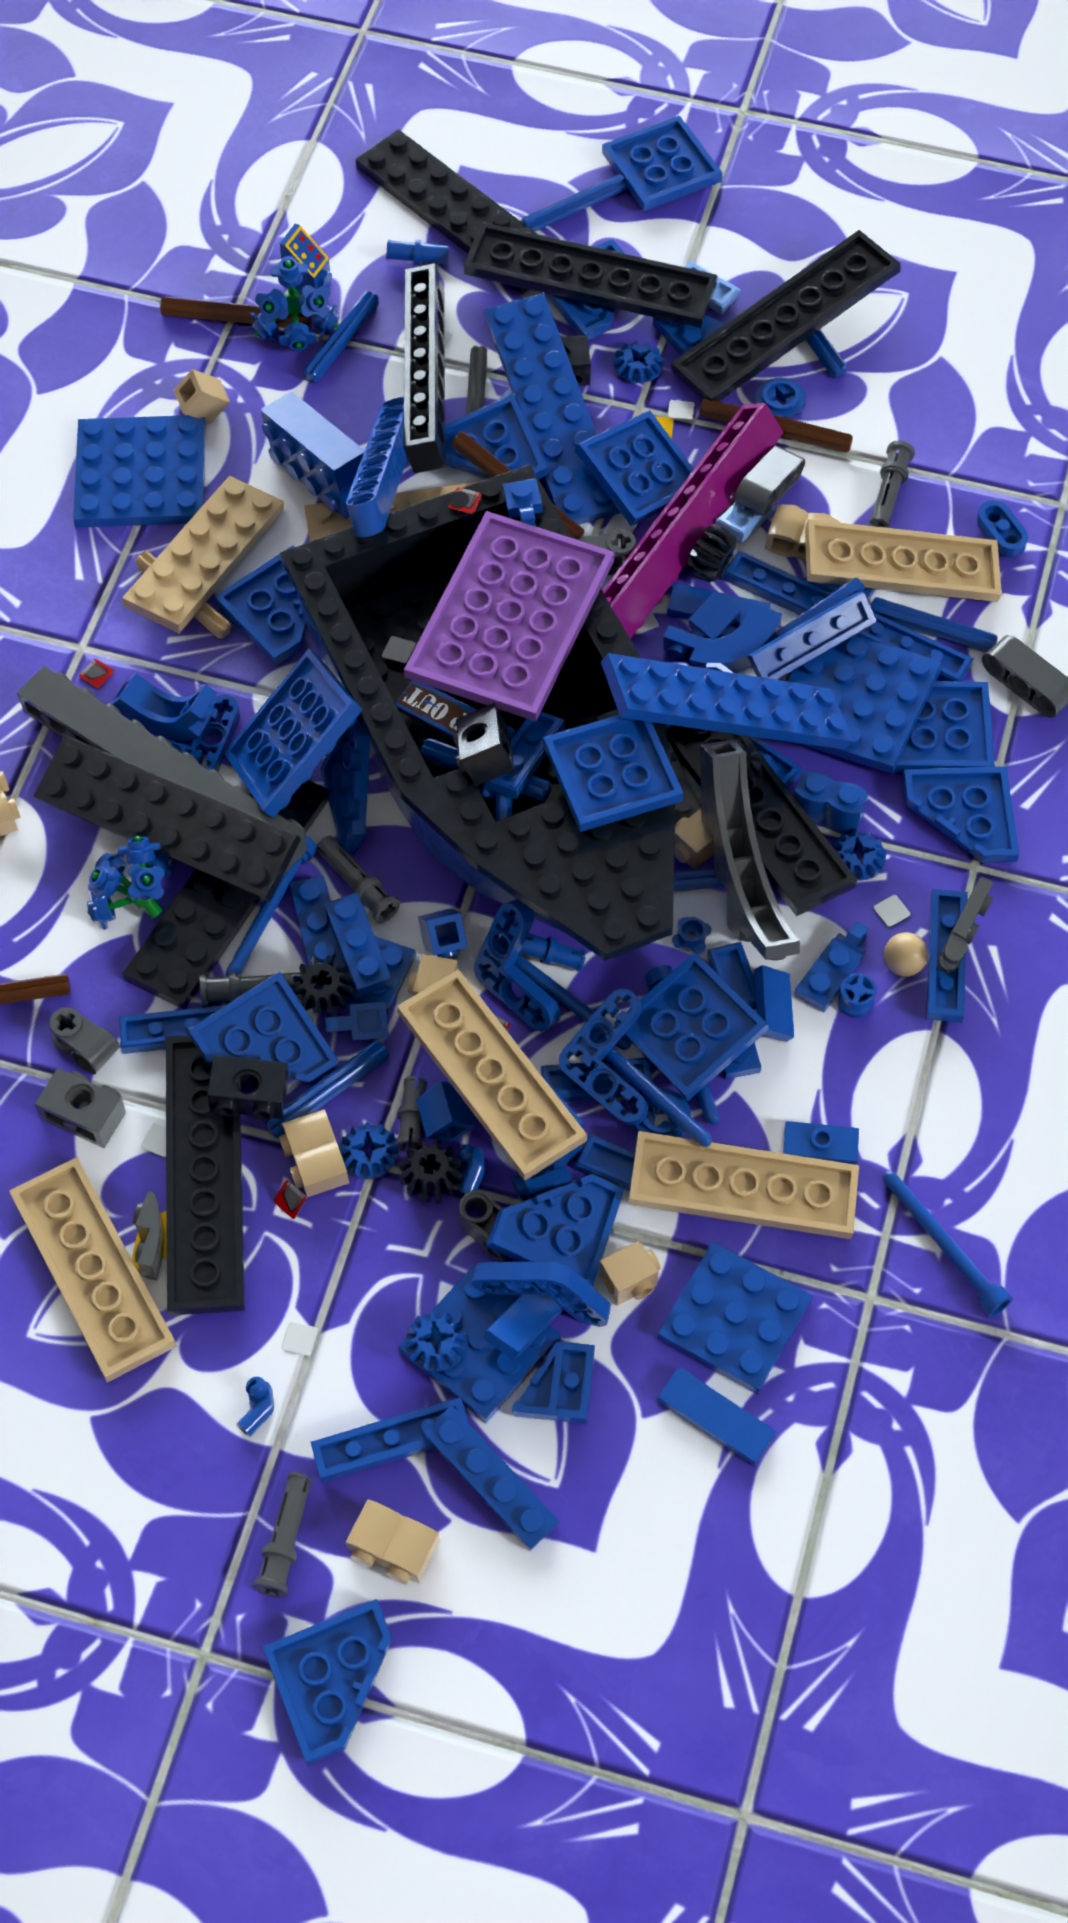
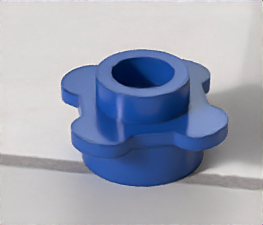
M683 917L678 921V932L672 937V943L676 948L685 947L700 954L706 949L705 940L707 936L711 935L712 928L708 923L703 922L699 918ZM689 934H695V937L691 938Z

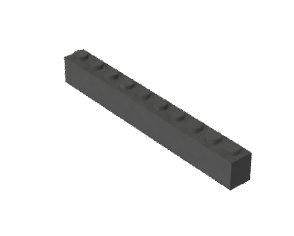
M43 666L17 692L24 713L61 737H64V735L298 835L301 841L285 873L307 851L305 831L298 822L293 819L286 820L278 815V813L274 818L261 809L257 801L243 787L239 785L234 787L226 782L219 772L212 768L209 770L204 768L191 754L187 752L181 753L174 749L167 739L160 735L157 737L152 735L139 721L135 719L130 721L122 716L115 706L110 703L105 705L100 702L90 690L85 687L78 688L63 673L59 671L55 673Z

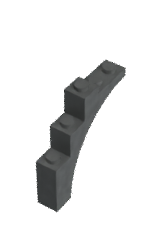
M734 739L700 745L701 820L714 836V874L727 888V927L739 941L751 942L765 960L778 961L785 959L787 956L800 954V941L789 927L777 904L761 859L750 807L746 752Z

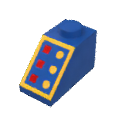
M295 223L279 243L281 259L285 256H292L298 263H305L308 266V272L302 274V282L294 288L300 292L305 285H311L313 288H319L320 286L329 288L333 277L330 272L329 257L302 226Z

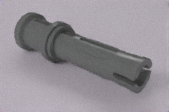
M893 441L887 446L886 453L888 457L886 463L880 469L882 483L869 526L890 527L889 524L900 486L908 479V464L915 455L914 447L904 441Z
M326 836L317 843L316 852L351 887L353 894L358 893L361 903L372 912V918L375 922L384 923L397 913L400 901L395 896H390L382 888V882L377 877L369 876L333 836Z
M233 972L228 977L206 978L205 975H199L202 1007H208L209 1003L232 1002L274 974L240 977L239 974ZM301 972L282 973L292 991H294L297 987L293 984V976L302 975Z
M297 1472L288 1473L270 1543H267L262 1549L261 1555L264 1557L259 1578L254 1579L252 1588L261 1594L277 1598L287 1596L289 1590L286 1586L291 1565L295 1564L297 1560L296 1551L294 1550L295 1541L313 1481L311 1477H307L305 1474Z

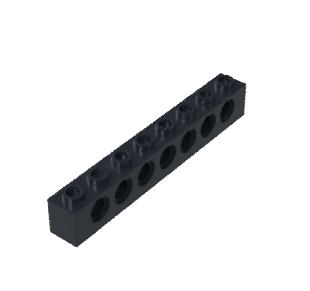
M435 263L405 269L404 449L414 474L445 468V291Z

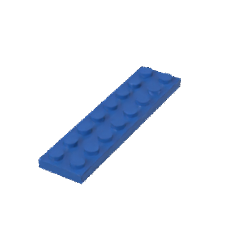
M542 293L484 309V317L512 394H514L550 474L543 477L552 504L578 525L620 514V511L575 452L579 443L597 434L545 294Z
M607 653L601 661L621 718L846 750L853 742L831 688Z

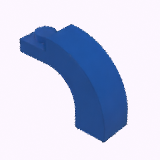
M751 602L742 623L735 631L727 636L713 639L703 638L668 625L663 636L664 650L676 659H689V666L706 668L707 663H721L733 673H740L752 667L747 657L748 654L776 639V631L781 628L782 613Z
M134 673L123 682L110 704L115 706L122 716L130 721L133 719L139 721L152 735H160L169 740L188 741L199 737L215 710H213L214 706L210 703L217 692L208 685H204L191 696H174L156 688L137 673Z

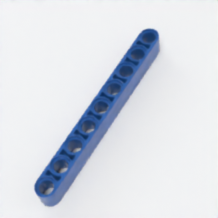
M404 397L390 399L381 405L346 500L354 533L357 537L373 536L385 528L408 458L404 449Z

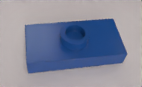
M785 1121L783 1154L857 1165L859 1128Z

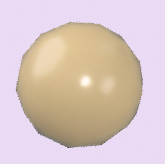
M902 932L890 938L884 948L883 958L886 967L893 974L910 977L922 971L927 964L929 952L926 943L918 935Z

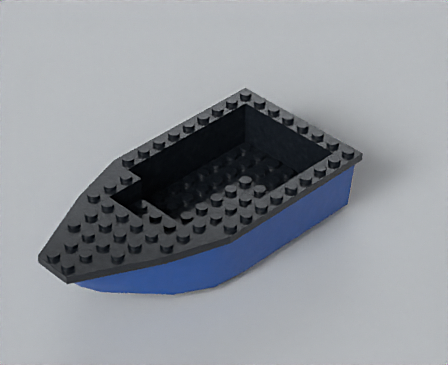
M530 464L464 487L463 489L482 494L472 514L448 507L450 503L453 507L462 508L470 500L467 493L452 491L390 513L383 531L373 536L357 537L353 527L280 552L281 562L299 596L305 624L327 667L345 687L354 701L363 709L359 717L371 738L370 752L398 808L433 858L476 891L491 899L505 904L517 898L533 910L534 919L568 934L604 961L672 935L675 804L580 832L548 755H546L533 776L551 783L552 789L547 800L540 801L520 794L517 799L513 798V815L495 822V805L489 798L484 799L478 786L474 785L468 774L463 775L460 769L455 770L422 757L421 748L426 739H434L456 747L454 740L399 712L395 705L397 699L412 680L404 676V668L407 662L402 663L384 658L382 654L392 636L415 642L416 647L485 512L488 511L509 518L503 484L536 478L543 512L535 514L536 527L572 538ZM520 517L510 518L516 521H520ZM600 589L541 712L564 719L563 731L620 715L601 661L607 653L641 658L602 589ZM437 689L476 710L488 706ZM498 709L506 724L517 732L526 718ZM652 722L672 766L666 724Z

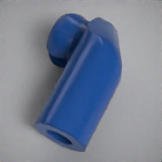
M484 783L478 786L484 799L489 798L495 805V822L513 815V798L485 788Z
M466 1144L462 1146L458 1155L461 1163L467 1165L458 1188V1192L463 1194L477 1191L485 1173L483 1150L478 1146L474 1148Z
M259 1376L252 1377L246 1383L245 1389L249 1397L250 1410L236 1423L238 1428L248 1437H251L274 1411L273 1389L269 1382Z

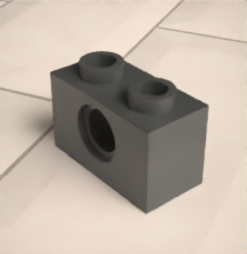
M59 1068L56 1069L35 1102L41 1120L102 1148L106 1147L126 1114L121 1094L117 1090L107 1085L99 1087L90 1083L79 1072L70 1071L68 1073ZM81 1102H90L83 1109L75 1108Z

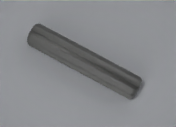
M473 346L470 350L466 415L484 407L487 349L484 346Z

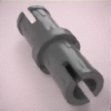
M409 1076L404 1079L403 1102L399 1106L397 1118L400 1120L397 1146L402 1151H405L409 1138V1147L416 1150L420 1149L422 1119L416 1098L426 1091L427 1081L422 1077H419L415 1090L416 1076Z

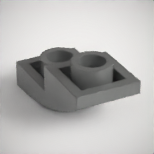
M148 1191L144 1203H138L133 1216V1224L136 1225L141 1240L136 1250L135 1262L138 1263L142 1277L157 1281L164 1251V1226L156 1195Z

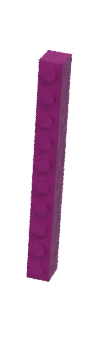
M766 403L741 406L602 590L630 639L644 625L645 619L653 608L661 602L662 596L670 585L678 579L679 573L687 564L690 551L693 549L700 534L704 532L706 527L715 524L716 520L728 510L743 478L775 446V443L783 434L782 429Z

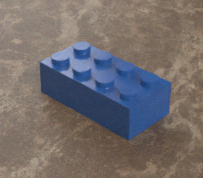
M292 391L260 410L264 422L262 430L269 440L270 449H268V453L272 461L277 466L281 465L284 467L293 480H299L303 483L312 496L317 495L322 499L330 511H336L345 520L350 518L346 500L365 450Z

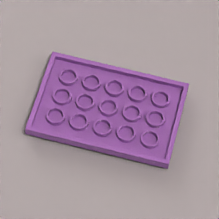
M486 511L404 668L405 678L485 705L495 703L500 710L537 721L614 562V552Z

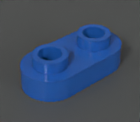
M996 500L983 503L979 508L976 519L978 527L987 539L997 540L998 552L1006 557L1021 555L1025 551L1028 542V533L1006 504Z

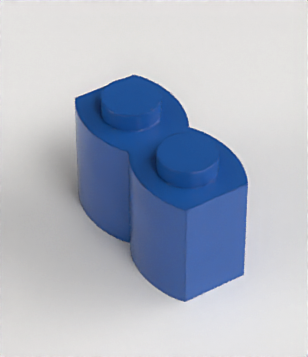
M803 771L795 789L794 797L815 824H824L832 831L840 834H849L854 829L857 831L859 829L869 793L858 785L848 782H835L827 775L819 772Z

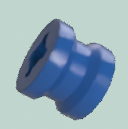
M854 973L843 979L838 995L840 1010L852 1018L866 1016L871 1011L876 996L874 981L869 976L861 973Z

